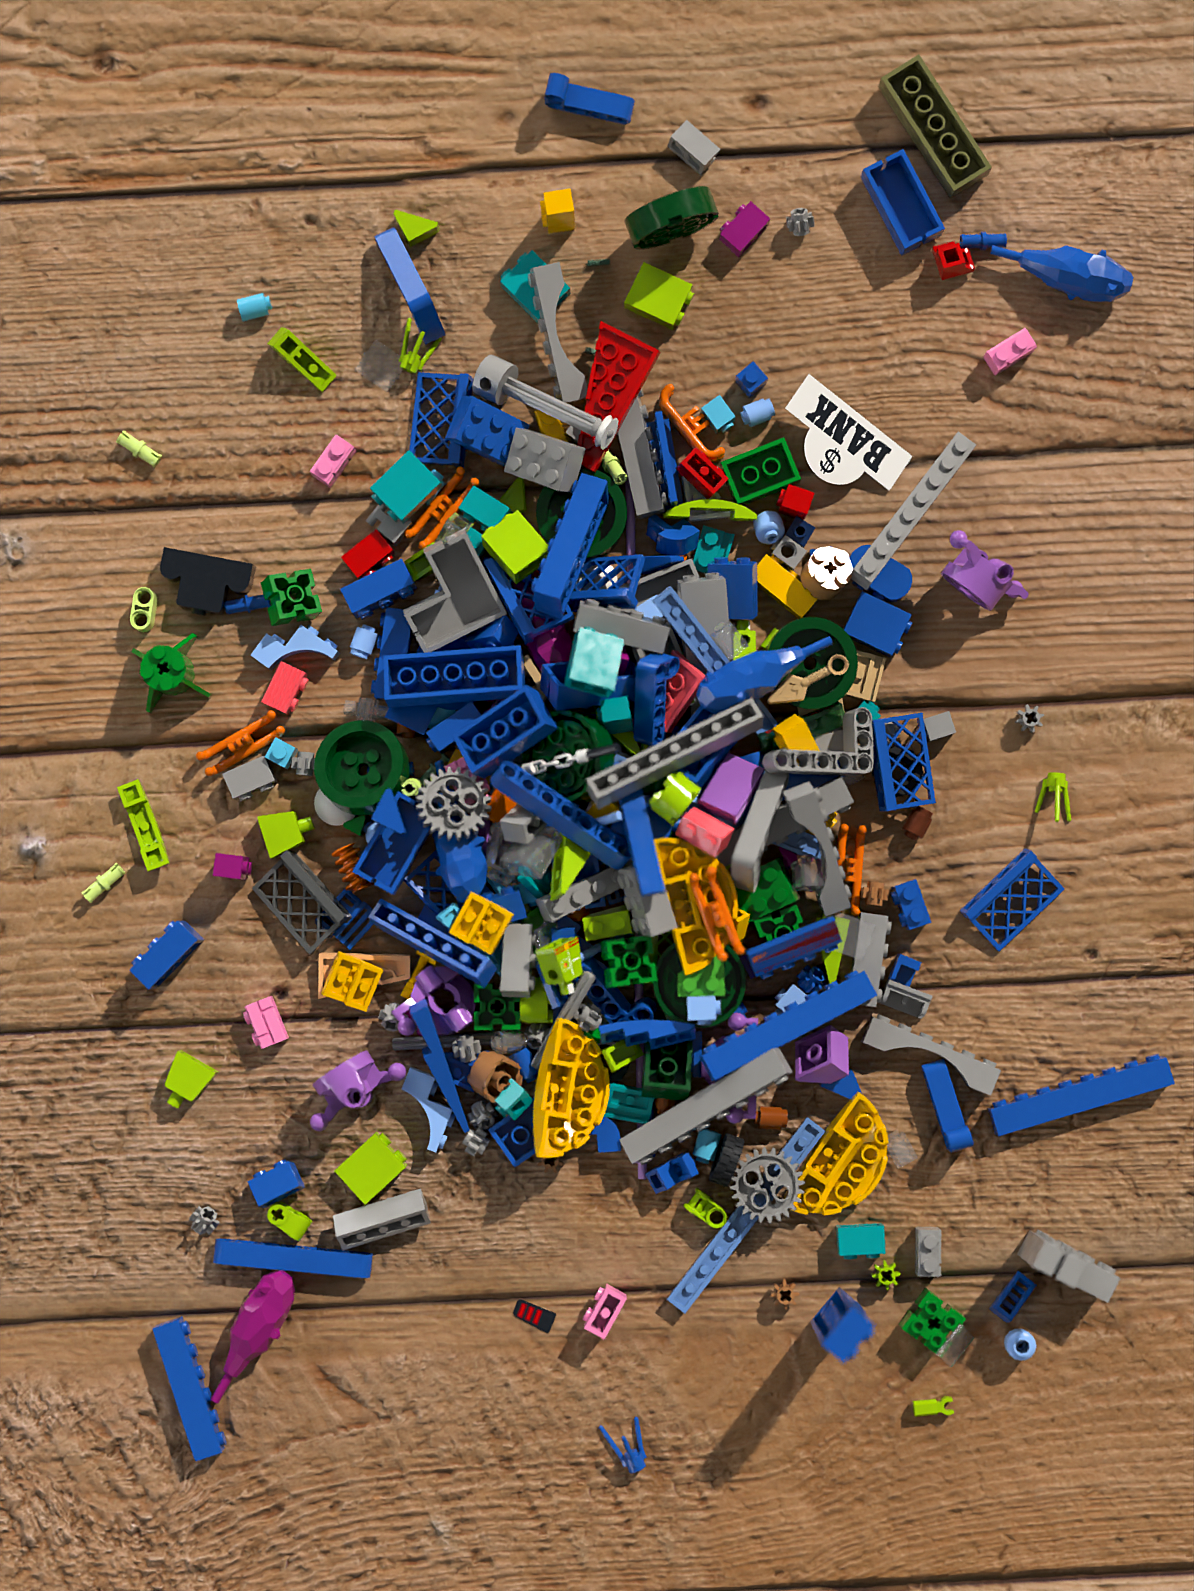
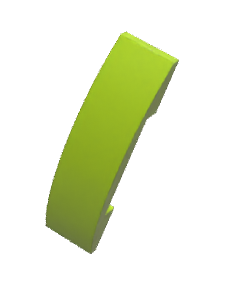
M718 499L686 502L663 514V518L687 519L690 517V510L730 511V521H754L757 519V514L752 510L737 503Z
M137 779L117 787L139 842L140 852L147 871L150 872L170 864L161 832L140 780Z

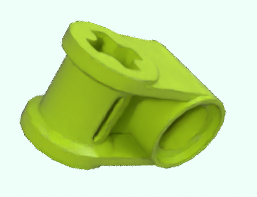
M696 1188V1193L683 1207L711 1227H722L727 1221L726 1211L714 1202L710 1196ZM713 1211H719L723 1214V1219L719 1223H714L710 1220V1214Z
M281 1201L271 1205L267 1213V1218L273 1225L297 1241L302 1239L312 1224V1220ZM279 1208L282 1209L283 1216L276 1218L274 1216L275 1211Z

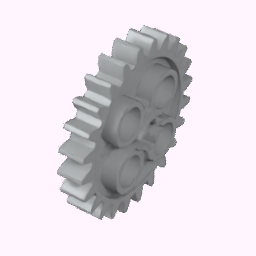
M448 767L445 774L439 769L438 777L431 773V782L424 780V787H419L418 793L421 795L417 796L416 802L421 804L416 806V811L422 812L418 818L419 820L426 819L423 827L431 825L430 834L438 831L439 839L444 834L447 835L448 841L451 840L452 835H455L457 841H460L462 834L469 839V831L476 835L478 833L477 826L484 828L485 823L483 820L488 821L489 815L486 813L491 812L492 807L487 805L491 802V797L486 796L489 789H482L484 781L476 782V775L469 777L468 769L464 774L460 772V767H457L455 773H452L451 768ZM453 785L457 788V791L450 792L446 789V786ZM468 798L473 799L476 804L469 806L464 800ZM439 802L443 805V808L435 809L431 804ZM450 803H458V805L454 804L453 806H450ZM452 816H458L462 819V821L459 823H454L451 821L450 818Z
M764 1147L762 1154H759L755 1149L754 1157L746 1153L747 1161L739 1160V1164L742 1167L741 1169L736 1168L735 1172L738 1175L731 1179L736 1182V1185L731 1186L730 1189L737 1191L732 1196V1198H739L740 1200L736 1207L744 1206L745 1208L742 1213L746 1214L750 1211V1219L752 1220L756 1215H759V1222L761 1223L765 1217H767L769 1223H772L773 1216H776L777 1220L781 1221L782 1213L787 1217L790 1216L789 1208L794 1211L797 1210L793 1204L794 1202H802L797 1196L798 1194L805 1193V1191L799 1189V1185L805 1184V1181L798 1179L803 1172L795 1171L799 1166L798 1163L790 1164L792 1156L784 1159V1151L776 1155V1148H773L771 1153L768 1154L766 1147ZM772 1164L779 1165L781 1169L777 1177H772L769 1174L768 1169ZM760 1165L764 1167L767 1180L773 1182V1186L770 1189L776 1201L775 1205L771 1203L768 1190L762 1188L765 1181L759 1169ZM751 1171L756 1172L759 1176V1180L755 1185L747 1181V1175ZM779 1186H785L788 1189L789 1193L785 1199H780L776 1195V1190ZM759 1193L764 1194L767 1199L763 1207L757 1206L754 1200L755 1196Z

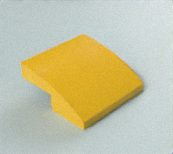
M470 892L449 933L492 955L514 914L494 902Z
M338 951L321 993L323 996L344 1002L347 1006L366 1012L383 969Z

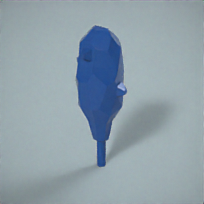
M993 245L990 254L1018 261L1020 267L1039 277L1047 286L1066 293L1069 300H1073L1077 296L1082 300L1091 302L1114 301L1122 298L1130 291L1134 278L1128 270L1108 257L1106 250L1103 249L1098 254H1091L1066 245L1052 250H1024L1020 253Z
M830 636L805 648L794 646L779 650L749 653L729 662L714 673H706L705 678L699 684L696 694L697 700L703 709L719 714L750 698L753 700L759 699L768 692L774 691L778 683L802 663L807 656L832 645L833 642Z
M443 760L434 762L437 777L439 769L445 774ZM449 785L446 786V789L448 791L455 792L454 790L449 788ZM438 802V809H442L443 805ZM450 803V806H453L454 804L458 805V803ZM452 816L450 818L451 821L454 823H459L462 821V819L458 816ZM435 831L432 837L440 862L436 875L443 878L452 894L461 903L466 902L470 892L479 895L486 883V856L482 848L485 838L479 837L478 833L475 835L469 831V839L462 834L460 841H457L455 835H452L451 840L448 841L446 834L439 839V832Z

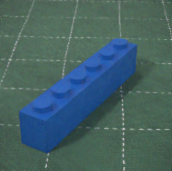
M383 899L379 900L368 916L380 930L483 988L486 987L497 970L493 962L486 956Z
M179 1317L156 1325L152 1328L195 1462L222 1453L225 1449L226 1438L223 1431H219L217 1425L219 1423V1416L216 1409H212L210 1403L211 1391L209 1387L205 1388L203 1382L205 1373L202 1365L198 1366L196 1360L198 1352L194 1343L191 1344L189 1338L191 1330L188 1322L184 1321L183 1317Z

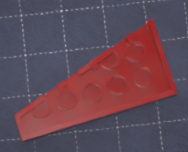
M600 321L598 341H596L595 358L591 368L584 412L601 418L602 421L608 415L612 416V420L617 418L618 432L661 352ZM581 431L577 446L586 448L581 466L596 473L610 445L602 450L601 445L595 446V436L591 437L590 434Z

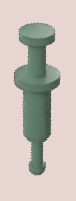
M442 753L440 760H443L444 763L446 761L449 763L450 758ZM432 762L429 764L430 768L419 778L422 783L424 780L430 781L431 773L437 774L435 765Z

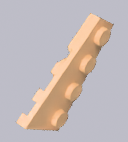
M319 953L318 999L326 998L321 992L337 953ZM346 953L383 969L377 985L402 981L411 977V955Z

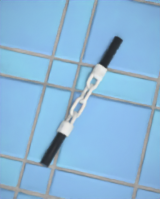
M615 743L591 750H579L574 757L570 754L556 756L553 762L545 763L542 760L523 764L520 768L530 775L543 773L548 766L554 765L556 768H564L572 765L573 760H577L578 763H584L593 758L620 752V745ZM568 757L566 761H569V763L558 765L560 764L558 759ZM537 764H541L539 767L542 769L538 770Z

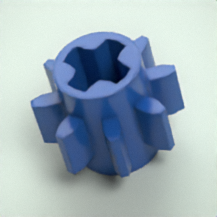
M807 965L797 975L799 978L798 986L805 993H810L811 991H817L818 993L826 985L824 982L825 974L818 967L810 968Z

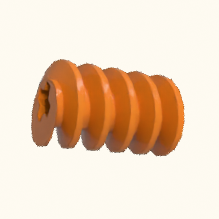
M355 843L341 847L331 854L332 857H339L335 865H343L338 872L339 874H346L342 878V882H350L345 889L346 891H353L352 893L375 884L374 882H367L366 879L352 872L361 857L356 856L361 849L352 847Z

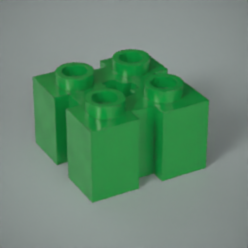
M311 569L294 571L288 578L286 573L268 575L261 582L265 600H271L272 605L267 610L272 626L289 624L295 617L297 622L313 620L322 613L318 595H312L311 590L315 587V582Z
M797 905L779 910V917L773 919L771 914L752 921L758 938L764 937L767 942L777 938L776 933H778L779 928L787 930L788 933L799 929L798 924L803 922Z
M651 936L627 938V944H625L624 938L600 942L602 960H608L609 969H604L606 988L630 985V979H632L633 984L657 981L655 963H649L648 954L654 953ZM626 957L632 960V964H629V967L625 963Z
M476 983L474 984V1002H480V1011H474V1030H493L494 1024H502V1030L521 1029L520 1010H515V1002H520V997H503L500 989H494L493 983H488L485 988ZM496 1000H500V1003L504 1004V1008L500 1009L499 1013L492 1009V1004H495Z
M925 1287L915 1301L918 1308L914 1313L908 1310L900 1321L899 1326L916 1340L921 1335L923 1337L921 1342L924 1346L940 1356L950 1342L946 1337L948 1333L952 1331L956 1334L966 1318L949 1304L943 1308L941 1305L944 1302L941 1298ZM937 1317V1323L929 1326L928 1319H935Z

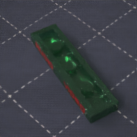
M837 701L832 705L815 710L800 718L805 720L813 738L843 726V716L845 713L842 703ZM773 729L757 734L763 756L767 753L781 750L774 741L776 735Z

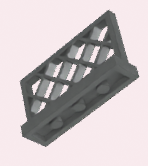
M286 850L280 856L281 859L252 889L309 955H312L343 923H347L352 916L295 851ZM283 865L289 870V880H278L279 869ZM266 882H273V896H266L260 889ZM278 882L288 883V896H278ZM293 883H301L303 886V896H293ZM278 898L288 899L287 912H280L278 910ZM293 899H303L302 913L292 912ZM308 899H315L318 903V913H307ZM292 915H302V929H295L292 926ZM307 915L317 916V929H307ZM322 916H329L335 922L329 930L322 929ZM306 931L317 932V942L312 946L306 942Z

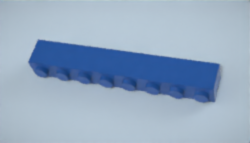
M857 970L844 976L846 981L840 984L834 981L824 986L825 992L818 995L817 991L805 996L806 1001L800 1005L795 1001L784 1007L786 1012L780 1015L774 1012L764 1017L765 1023L757 1026L755 1022L743 1028L744 1034L737 1037L734 1033L724 1038L723 1045L716 1047L714 1043L703 1049L704 1054L699 1058L711 1081L717 1080L769 1050L778 1048L878 996L866 972L863 971L858 974Z
M1159 1054L1145 1057L1146 1061L1137 1063V1060L1124 1063V1068L1116 1070L1115 1067L1102 1070V1074L1094 1076L1093 1073L1080 1076V1081L1072 1083L1071 1080L1059 1082V1087L1050 1089L1049 1086L1036 1089L1037 1093L1028 1096L1027 1093L1014 1096L1015 1100L1006 1102L1005 1099L992 1103V1107L987 1108L995 1135H1005L1173 1085L1175 1083L1167 1057H1160Z

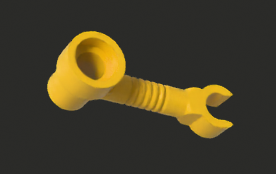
M418 950L416 954L420 958L401 993V996L406 999L411 998L412 990L417 981L415 977L424 970L427 962L435 966L439 963Z

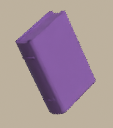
M727 753L723 761L720 762L719 768L708 786L702 792V796L698 801L699 808L737 824L760 785L765 769Z

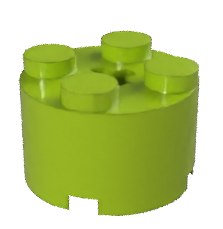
M673 772L663 784L666 787L665 790H659L649 802L652 805L651 809L672 826L702 790L681 772L678 774Z
M535 977V990H531L530 998L520 997L521 1023H553V1009L540 977Z

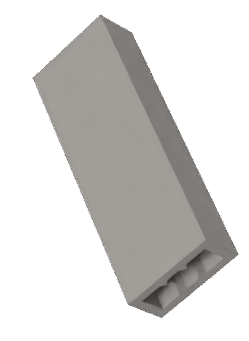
M716 572L706 573L703 578H696V575L683 576V580H677L678 596L731 662L732 652L726 578L722 575L719 576V573ZM682 640L683 656L706 676L708 672ZM697 697L694 698L695 702L691 703L687 708L690 718L700 706Z

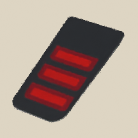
M521 1299L517 1301L513 1311L515 1317L546 1333L550 1332L556 1317V1313Z

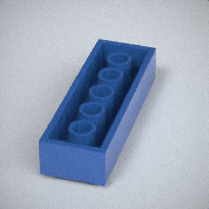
M581 473L579 480H575L573 483L571 500L567 499L563 511L565 515L563 520H558L555 539L552 538L549 542V554L547 559L543 558L539 569L541 574L539 578L534 579L531 591L534 592L533 601L535 602L536 611L560 619L563 618L609 503L608 481Z
M521 645L383 656L384 696L389 708L507 699L525 686L524 653Z
M840 1287L810 1321L820 1343L843 1363L847 1359L849 1361L852 1360L859 1351L857 1349L858 1345L862 1341H868L874 1333V1330H872L874 1324L862 1306Z

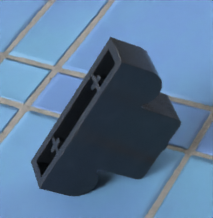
M166 547L163 549L160 564L161 574L171 582L180 581L176 599L177 605L181 608L193 610L192 614L206 616V613L223 615L225 611L224 603L227 601L229 588L239 595L248 593L252 588L256 566L251 563Z

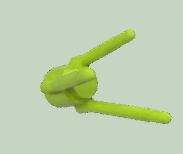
M408 318L399 362H401V369L416 374L418 370L422 371L424 364L441 342L442 337L432 344L420 361L421 356L417 353L425 332H420L413 351H408L407 353L412 321L411 318Z
M1050 772L1047 779H1043L1035 813H1039L1047 787H1049V792L1055 793V822H1059L1060 793L1062 792L1067 821H1071L1068 781H1065L1066 774Z

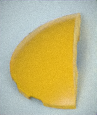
M678 838L654 839L663 883L678 927L672 929L671 932L686 976L703 969L716 956L692 892L689 876L692 873L698 874L706 903L715 901L706 871L711 866L716 868V876L733 923L737 920V894L729 872L715 857ZM715 926L724 949L730 940L725 926Z
M557 1018L538 1071L533 1110L536 1157H558L573 1148L577 1149L590 1139L589 1134L594 1127L600 1125L609 1099L608 1069L603 1066L600 1057L602 1054L601 1049L594 1039H589L584 1035L579 1025L563 1018Z
M857 1092L829 1124L825 1133L812 1148L798 1172H803L798 1179L805 1181V1184L799 1185V1189H802L805 1193L798 1194L797 1196L802 1200L801 1203H793L797 1208L795 1212L808 1215V1213H821L822 1215L840 1213L842 1209L852 1204L857 1205L875 1189L882 1178L887 1164V1144H889L887 1131L877 1109L860 1092ZM787 1189V1191H786V1193H785L783 1199H785V1198L788 1196V1193H789V1192H788V1189Z

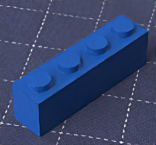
M386 607L385 613H381L380 626H383V634L378 635L377 640L380 656L379 658L376 657L374 662V671H377V678L372 680L371 693L378 700H385L383 656L409 654L412 638V629L404 615L403 609Z

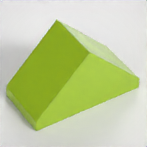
M396 209L394 211L395 220L410 247L439 232V224L436 221Z
M423 549L404 561L414 582L434 573Z
M624 1039L602 1050L612 1072L644 1055L639 1044L626 1047Z

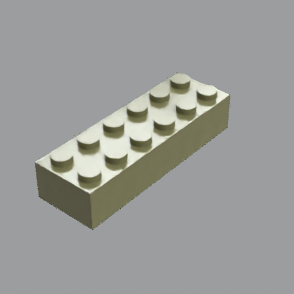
M920 55L915 56L880 79L878 88L950 199L988 176L992 166Z

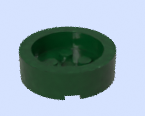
M699 186L680 190L653 200L630 213L624 222L634 248L644 250L669 244L670 240L681 236L683 238L688 237L716 221L719 213L710 188Z
M581 467L577 480H579L581 473L608 481L609 503L587 555V558L603 557L613 550L624 533L627 521L626 501L621 489L612 478L597 470L594 473ZM544 486L537 501L536 518L540 535L549 545L550 540L556 537L558 520H563L565 515L563 512L567 499L571 500L573 493L558 491Z
M818 617L797 619L781 627L770 640L766 651L794 646L805 648L830 636L833 642L832 645L807 656L815 659L816 666L814 669H806L803 661L789 673L801 678L810 676V674L815 673L821 668L823 669V667L827 666L828 660L834 655H843L849 663L848 669L844 674H830L809 685L804 701L787 702L788 704L805 709L824 708L839 701L853 685L858 669L856 648L847 632L836 623ZM836 658L832 661L831 666L834 671L839 672L843 670L845 664L842 659ZM785 676V677L778 683V685L776 686V688L774 689V691L778 688V686L783 682V680H784L787 676Z
M554 711L550 715L558 729L522 753V764L542 760L545 763L553 762L554 758L561 755L563 751L574 757L579 750H591L611 745L613 742L605 726L595 717L580 712ZM614 754L593 758L584 763H578L577 760H573L572 765L564 768H556L554 765L548 766L543 773L532 776L571 803H586L592 800L587 791L586 779L614 766ZM537 764L538 770L542 769L539 767L541 764Z
M368 720L351 721L331 731L320 744L314 761L315 779L323 794L340 810L360 816L374 814L386 789L391 788L394 797L398 791L402 792V785L409 779L410 773L409 759L403 745L388 728ZM364 764L369 766L368 774L364 776L359 775L358 771Z
M675 942L662 953L656 964L657 981L653 982L659 1005L670 1018L676 1022L694 1024L695 1028H706L725 1021L737 1010L745 993L746 975L739 956L728 944L724 948L727 954V960L724 961L725 996H715V1000L720 1001L721 1015H716V1020H711L712 1024L698 1025L697 1020H688L687 997H678V973L683 971Z

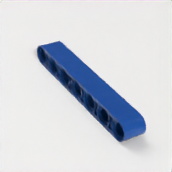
M510 761L503 762L492 775L491 783L497 790L615 870L622 869L631 859L627 840L605 825H601L595 818Z
M219 1238L215 1239L213 1263L370 1278L373 1254L359 1251Z

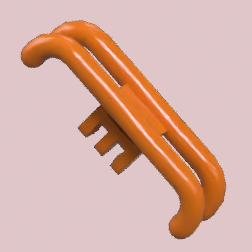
M667 384L661 390L659 396V407L692 449L696 447L704 452L712 463L723 459L725 454L723 447L710 451L696 436L711 423L706 420L701 425L699 424L705 417L703 413L694 418L693 415L699 411L697 406L681 417L668 400L674 393V386Z
M461 466L456 469L450 481L413 526L404 533L406 538L411 539L431 517L439 521L428 536L419 542L418 546L421 550L430 543H433L460 511L458 507L473 485L477 488L479 486V480L472 478L468 487L453 504L448 496L465 474V469Z
M273 710L268 711L265 716L204 751L197 752L196 758L200 761L206 760L226 748H229L234 753V755L220 763L206 768L205 774L207 776H214L269 745L275 737L279 739L285 733L283 726H278L276 730L256 742L250 736L253 732L272 722L276 718V712Z
M841 824L837 840V851L840 859L837 860L838 866H842L845 872L846 879H843V881L852 882L851 913L853 916H858L860 914L863 857L867 828L864 825L858 827L854 858H845L849 827L847 824ZM842 911L837 912V913H834V914L839 915V914L842 913Z
M711 866L707 869L706 873L715 901L706 903L698 874L692 873L689 876V882L717 958L723 962L727 960V954L722 947L715 926H725L731 945L738 955L744 954L745 948L742 946L716 876V868Z

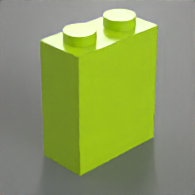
M643 262L626 297L624 308L673 330L675 325L679 326L683 320L685 313L682 310L685 304L689 306L694 296V293L691 292L693 285Z
M518 510L513 514L504 516L500 523L494 527L487 528L483 535H481L483 547L515 584L540 568L543 558L547 559L549 554L548 544Z
M374 1133L335 1170V1173L365 1205L407 1166L405 1163L407 1158L399 1150L395 1152L390 1146L392 1142L384 1133Z

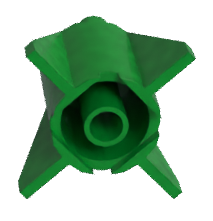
M194 633L190 634L173 648L167 645H157L146 654L141 653L135 648L132 649V653L142 658L140 675L149 686L146 705L147 712L152 713L163 694L168 696L182 694L190 687L211 698L212 694L193 684L195 678L194 667L186 655L198 637Z

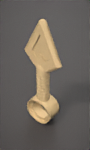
M834 655L828 660L827 666L810 674V676L801 678L788 674L769 697L767 703L777 704L804 701L809 685L830 674H844L849 666L848 660L843 655ZM840 658L844 661L845 666L842 671L836 672L832 669L831 663L834 659Z

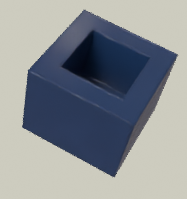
M796 516L785 535L804 548L816 527ZM796 529H804V534L798 535Z

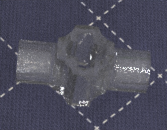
M359 698V701H345L344 715L356 716V720L376 722V719L390 720L385 717L389 707L387 705H380L379 700Z

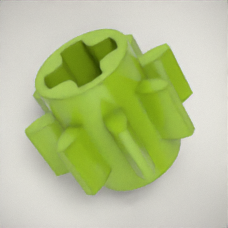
M884 1259L882 1261L883 1265L878 1266L874 1264L877 1270L876 1273L871 1274V1277L878 1278L876 1282L877 1287L884 1284L885 1288L889 1290L890 1284H898L895 1278L901 1275V1273L893 1270L896 1267L894 1262L889 1266ZM883 1270L885 1272L889 1271L891 1275L889 1279L883 1278L881 1274Z

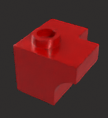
M955 241L932 247L941 280L974 272L975 266L969 248L962 249L959 243L955 244Z

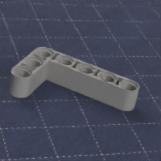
M864 707L850 710L844 714V752L781 749L767 753L763 758V767L770 773L857 776L869 773L874 764L872 714ZM776 757L779 760V766L776 763ZM796 758L799 760V766L796 763ZM817 759L820 762V767L817 765Z
M764 771L731 862V879L735 888L754 893L760 877V858L782 801L783 791L786 790L789 774Z

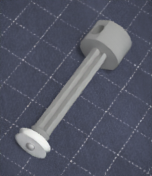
M488 355L480 363L472 384L473 392L476 395L497 405H502L509 397H512L590 434L591 437L595 436V446L601 445L602 450L606 449L615 437L618 428L617 418L612 420V416L608 415L602 421L601 418L594 417L518 381V367L495 355Z

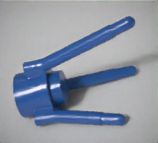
M634 1417L639 1451L637 1449L631 1450L626 1437L622 1436L621 1439L627 1451L624 1456L602 1425L599 1426L603 1436L621 1460L623 1467H627L629 1473L638 1472L646 1466L643 1459L647 1458L643 1448L638 1417Z

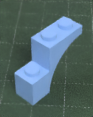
M300 625L286 646L283 645L285 641L275 633L272 637L266 633L251 656L272 671L278 663L294 654L314 652L336 660L340 653L336 650L338 645L328 638L323 641L318 637L320 632L312 626L308 625L305 628L303 625Z
M410 1067L402 1090L415 1097L424 1108L430 1123L428 1150L436 1153L438 1148L443 1149L448 1137L444 1135L447 1126H452L455 1114L452 1113L453 1111L450 1106L429 1098L430 1095H435L438 1087L434 1076Z

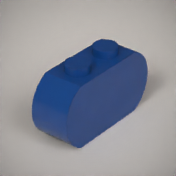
M871 545L860 546L852 552L849 557L852 570ZM891 558L867 590L872 593V596L888 603L896 602L902 599L911 588V571ZM855 581L852 582L853 586L862 591L864 590V588L857 584Z

